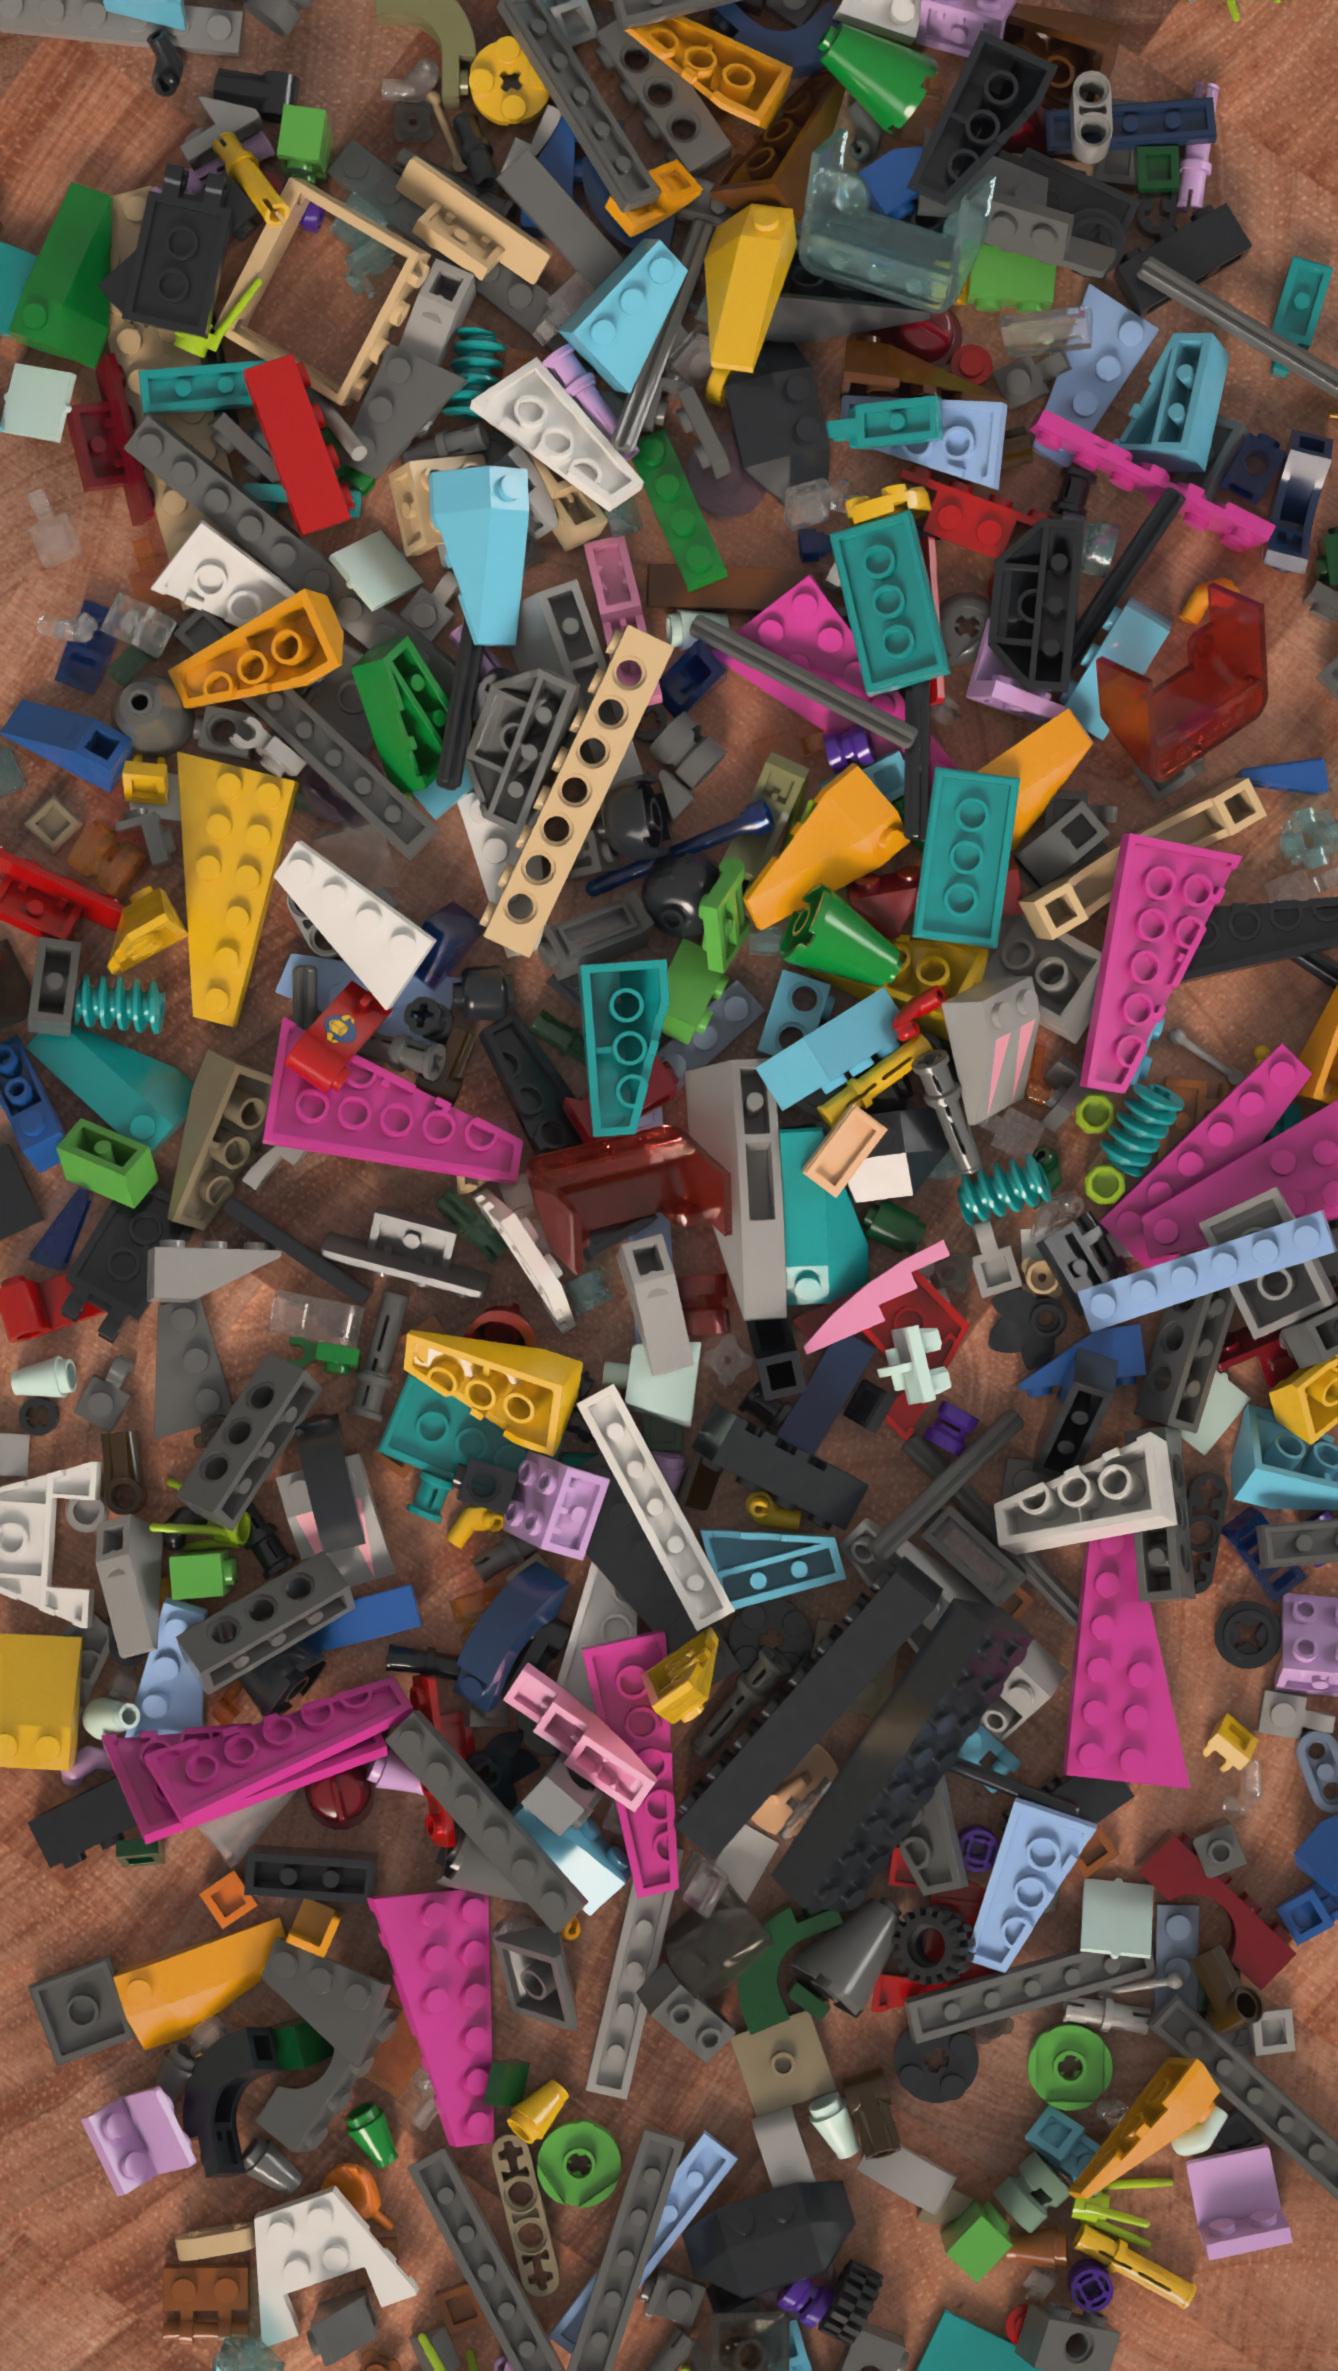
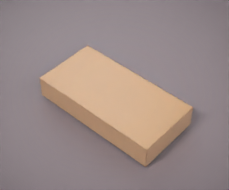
M851 1103L800 1171L837 1198L888 1129L857 1105Z

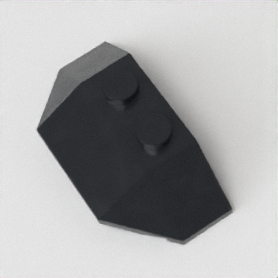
M764 341L753 373L734 370L723 388L741 470L763 490L778 499L777 502L785 509L826 502L828 496L830 445L812 367L795 343L775 344L771 341Z
M1041 518L1029 531L996 559L988 646L1025 689L1069 693L1085 521Z
M928 1107L871 1114L872 1118L888 1130L845 1186L852 1204L915 1195L950 1150L935 1108ZM824 1121L780 1128H822L825 1136L831 1130Z
M843 2181L796 2182L716 2208L683 2232L682 2237L695 2277L703 2281L705 2280L742 2299H747L826 2273L848 2234L851 2233L856 2225Z

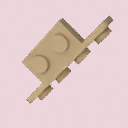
M413 156L409 160L396 185V189L426 210L417 220L412 233L424 240L429 247L438 250L457 263L461 269L474 274L481 281L498 262L530 284H535L539 280L553 254L548 247L419 157Z

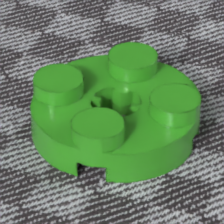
M1063 2022L1041 2030L1036 2035L1027 2055V2074L1031 2085L1041 2098L1057 2109L1073 2111L1090 2106L1103 2091H1106L1112 2079L1113 2062L1110 2051L1097 2032L1079 2023ZM1067 2055L1075 2056V2061L1081 2060V2069H1075L1073 2077L1063 2076L1064 2070L1058 2072V2063L1064 2061Z
M581 2118L561 2123L546 2135L538 2151L537 2175L544 2191L553 2200L563 2205L566 2203L571 2206H578V2208H587L604 2201L616 2187L621 2173V2152L617 2141L606 2128L596 2124L593 2120ZM575 2153L579 2156L587 2155L591 2162H587V2167H590L588 2172L582 2174L578 2169L571 2172L567 2166V2163H572V2159H569V2157Z

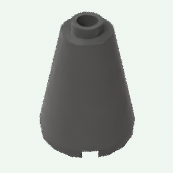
M156 674L140 676L128 682L117 694L111 711L112 727L132 738V753L135 755L140 754L142 757L149 759L169 757L190 739L196 721L195 709L183 707L171 678Z
M454 1821L456 1846L448 1848L441 1846L435 1863L441 1865L442 1870L441 1875L433 1872L434 1882L446 1887L528 1904L457 1822Z
M882 1897L879 1902L870 1898L846 1917L842 1924L835 1926L797 1956L796 1960L792 1963L794 1971L821 1996L824 1994L834 2001L833 2005L848 2016L857 2019L863 2013L895 1945L892 1944V1936H898L901 1933L895 1930L898 1922H902L899 1919L902 1911L885 1897Z

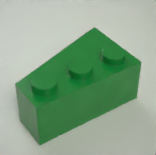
M407 635L375 644L351 667L387 779L402 794L426 789L437 778L450 703ZM471 735L469 736L468 746L472 738Z

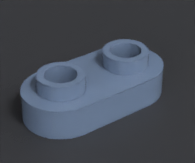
M1313 1729L1307 1730L1301 1734L1300 1739H1297L1294 1747L1295 1757L1311 1800L1318 1808L1327 1813H1338V1744L1327 1732ZM1320 1743L1322 1745L1321 1755L1315 1758L1310 1757L1308 1753L1310 1745ZM1327 1783H1335L1337 1785L1336 1794L1332 1797H1325L1323 1794L1324 1786Z

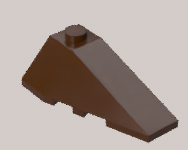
M1016 3L1006 19L1003 40L1058 66V70L1041 104L1050 110L1052 108L1064 109L1069 108L1074 82L1083 72L1098 71L1109 80L1115 65L1122 26L1082 13ZM1088 91L1080 94L1081 98L1086 102L1094 103L1100 100L1099 96L1094 92Z
M830 71L813 73L781 106V111L784 115L770 125L767 130L760 128L753 136L757 143L744 157L742 154L737 153L727 163L709 192L713 199L737 212H740L752 203L793 209L794 222L799 223L805 216L808 206L817 193L846 90Z
M857 335L855 340L847 339L839 398H842V395L895 398L937 395L941 397V400L1003 402L1008 405V413L1009 400L895 346L880 343L881 339L879 337Z

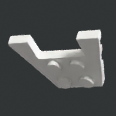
M487 1188L473 1196V1200L492 1229L496 1228L543 1299L541 1304L560 1333L564 1334L575 1327L576 1323L563 1287L558 1280L563 1273L551 1254L548 1253L542 1256L534 1244L539 1239V1236L526 1217L519 1220L516 1214Z
M88 1462L0 1487V1593L12 1599H19L39 1608L40 1611L52 1616L56 1615L68 1620L80 1628L92 1627L95 1589L52 1585L57 1498L100 1500L102 1462Z
M336 2186L258 2212L254 2218L261 2339L264 2348L297 2337L301 2333V2325L288 2295L290 2292L365 2267L381 2307L416 2296L419 2287L417 2282L411 2275L408 2277L396 2263V2257L387 2247L383 2248L369 2231L370 2226Z

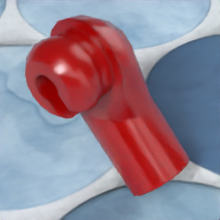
M935 985L914 996L892 1018V1030H896L900 1041H907L917 1036L920 1029L915 1020L941 1007V1003L947 1000L946 994L940 986Z

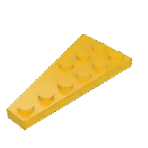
M177 751L193 1017L237 1028L275 881L274 874L279 866L299 782Z

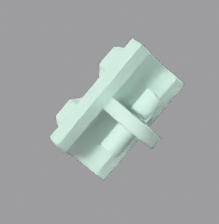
M919 1325L891 1330L895 1348L885 1350L889 1366L877 1369L879 1378L891 1376L895 1391L905 1389L908 1405L936 1400L935 1395L951 1388L949 1373L945 1366L929 1369L925 1353L941 1350L942 1343L937 1328H919Z

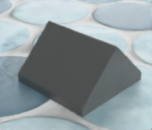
M547 1925L497 1936L494 1939L511 2011L572 2031L579 2027L576 1994L561 1932L559 1931L554 1934Z

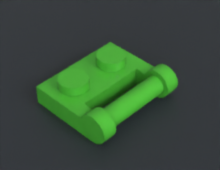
M729 858L719 864L720 877L710 893L702 897L699 905V917L703 919L704 925L702 947L707 952L708 970L725 973L751 931L750 920L745 915L742 898V881L745 877L744 863L737 858Z

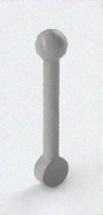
M1175 1028L1170 1032L1169 1038L1172 1043L1182 1044L1224 1074L1228 1084L1237 1085L1245 1078L1242 1071L1238 1069L1231 1070L1189 1040L1183 1029Z
M1173 1972L1167 1978L1121 1984L1098 1991V1997L1102 1999L1103 1997L1113 1998L1115 1994L1165 1986L1178 1989L1183 1985L1184 1980L1181 1974Z

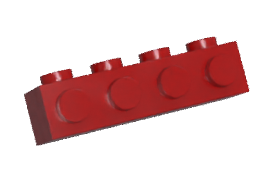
M292 353L245 369L242 376L300 538L349 521L351 519L349 510L355 509L354 502L347 484L340 486L334 470L340 468V463L333 444L325 445L320 429L326 427L319 404L317 402L310 404L305 388L311 386V382L303 361L296 363Z

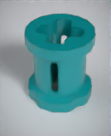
M421 1470L419 1477L422 1481L413 1503H408L406 1510L427 1520L441 1523L443 1518L440 1514L449 1490H454L451 1487L452 1482Z

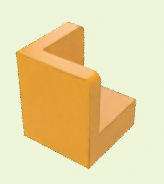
M304 1899L285 1942L325 1958L345 1911L321 1900Z

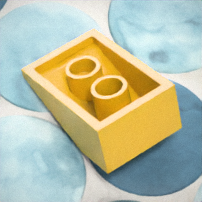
M0 1633V1767L70 1770L77 1764L83 1637Z

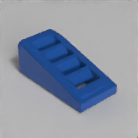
M1322 758L1243 768L1235 775V778H1249L1252 786L1257 788L1316 796L1324 795L1329 791L1325 759Z

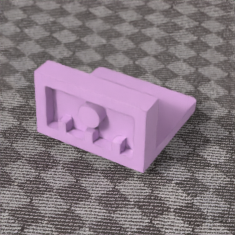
M922 0L916 44L968 58L981 30L1003 40L1006 19L1018 0Z
M989 617L980 643L966 698L1032 723L1049 722L1065 711L1066 706L1050 701L1052 695L1048 691L1025 689L989 648Z
M529 1450L526 1459L518 1469V1482L507 1513L504 1514L503 1531L540 1549L583 1561L610 1479L565 1465L541 1453Z
M1284 1593L1282 1597V1657L1274 1675V1691L1338 1697L1337 1597Z
M160 2086L121 2095L80 2119L117 2197L126 2195L158 2174L189 2168L196 2164V2159L192 2153V2142L188 2135L181 2130L174 2115V2105L170 2097L163 2092Z
M1262 2144L1186 2161L1185 2166L1199 2237L1209 2261L1293 2243L1290 2226L1281 2210L1268 2145Z

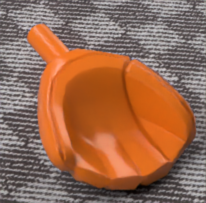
M342 2163L329 2170L319 2191L336 2186L364 2220L373 2219L387 2232L393 2228L394 2223L379 2211L381 2206L379 2190L373 2176L366 2168L354 2163Z

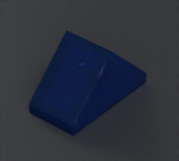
M700 639L659 679L663 698L662 704L674 718L684 711L689 713L727 680L728 671Z
M454 901L447 904L427 918L421 929L437 941L413 976L435 991L486 927L480 925V921Z

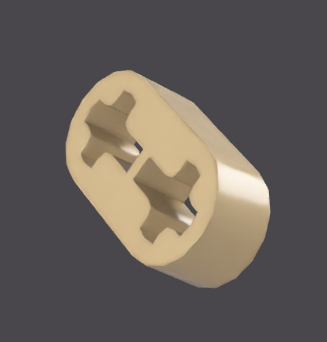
M238 2222L181 2233L175 2237L178 2260H198L252 2249L256 2247L254 2222Z

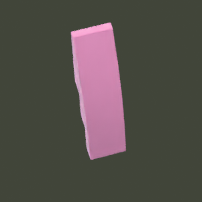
M624 534L584 543L606 646H608L615 630L624 632L626 625L647 633ZM626 660L619 664L616 675L620 683L632 686L638 682L641 672L635 662ZM659 682L647 706L663 703Z
M940 1240L899 1261L860 1288L837 1308L802 1346L805 1354H810L884 1322L885 1319L879 1305L917 1289L911 1272L950 1256L944 1240Z
M530 1663L526 1664L503 1700L538 1723L533 1732L568 1755L564 1762L565 1766L635 1812L658 1778L634 1751L597 1715Z

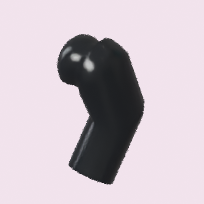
M161 29L153 32L147 38L149 46L157 57L152 75V85L158 95L170 97L175 94L179 86L184 65L167 33Z
M182 1506L177 1508L164 1524L207 1525L208 1520L195 1514L188 1506ZM162 1532L164 1547L171 1551L182 1549L185 1546L188 1534Z

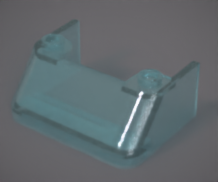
M839 128L812 152L799 245L801 264L809 273L931 313L947 311L958 300L986 238L996 176L988 173L962 198L960 209L954 211L946 219L943 233H939L869 211L870 190L866 181L855 173L843 170L848 130Z

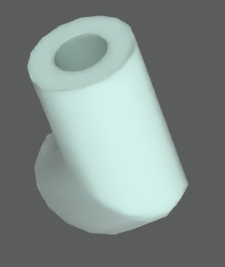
M1215 2106L1213 2112L1206 2120L1196 2123L1192 2128L1171 2141L1174 2151L1179 2155L1189 2156L1208 2150L1226 2121L1227 2113Z

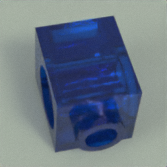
M1249 433L1220 486L1257 505L1264 496L1286 452L1279 449L1280 443L1272 437L1262 433H1258L1257 436ZM1251 456L1260 458L1265 465V473L1260 475L1250 473L1245 466V459Z

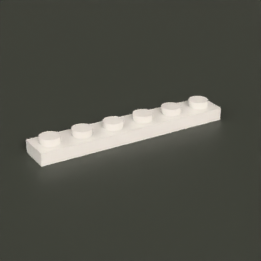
M612 1384L577 1403L584 1420L697 1632L735 1612L615 1385Z

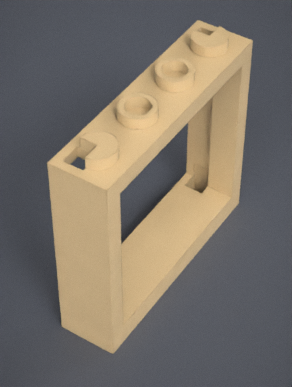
M289 177L280 198L288 205L290 215L285 220L277 211L275 214L283 224L276 227L265 225L213 330H217L255 278L260 277L263 281L262 285L224 336L267 362L291 354L247 326L310 201L407 258L343 384L293 355L296 363L303 361L311 382L309 387L341 406L354 405L356 401L360 402L368 392L371 380L368 377L374 365L382 362L390 345V342L387 340L394 326H400L405 320L410 309V304L407 301L413 289H418L425 281L430 268L426 264L431 254L306 180Z

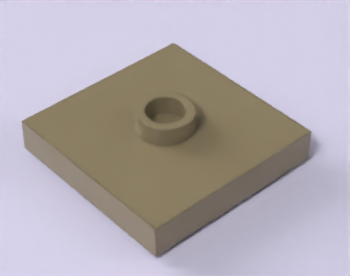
M805 2009L789 2013V2020L750 2035L748 2028L737 2031L730 2039L756 2117L837 2090L812 2015Z

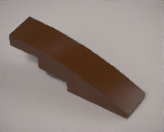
M649 564L647 568L646 607L673 610L685 609L718 614H728L730 612L759 614L809 574H811L823 590V572L725 566L728 577L688 593L676 564Z

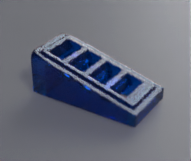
M79 1188L30 1253L29 1260L55 1270L64 1271L67 1269L95 1196L93 1191Z
M1251 1506L1223 1526L1221 1535L1268 1598L1275 1603L1307 1577L1299 1566H1289V1570L1273 1583L1269 1582L1268 1578L1282 1567L1260 1569L1258 1566L1260 1564L1259 1549L1253 1554H1249L1248 1551L1258 1544L1257 1531L1254 1529H1256V1526L1269 1524L1264 1515Z

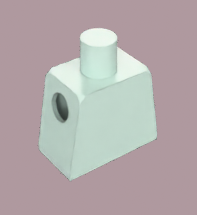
M689 1342L694 1365L652 1376L643 1344L632 1345L630 1364L605 1361L602 1386L609 1387L614 1384L616 1388L626 1389L625 1405L630 1411L691 1428L701 1355V1342Z

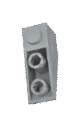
M436 258L418 293L398 347L441 367L456 337V330L461 327L476 297L475 275Z
M663 1234L621 1244L616 1258L652 1376L694 1365L675 1273Z
M160 1240L159 1247H153L148 1250L147 1302L189 1303L280 1258L281 1250H269V1243L247 1242L244 1243V1249H227V1242L203 1241L202 1248H185L184 1240Z
M132 1514L97 1524L95 1563L119 1656L122 1658L154 1651L158 1648L163 1536L162 1532L150 1531L149 1523Z

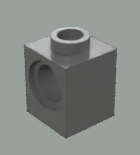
M206 705L204 715H197L193 739L199 740L198 747L202 752L252 762L255 748L239 749L231 741L226 743L217 742L214 733L218 725L229 722L235 725L236 734L247 741L251 738L252 731L242 720L248 716L256 718L259 722L260 720L254 714Z

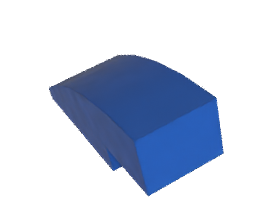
M413 1582L354 1597L355 1609L301 1641L317 1651L323 1652L422 1626L424 1622Z

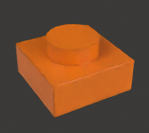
M236 1868L199 1893L222 1929L259 1904L255 1896L244 1895L245 1880Z

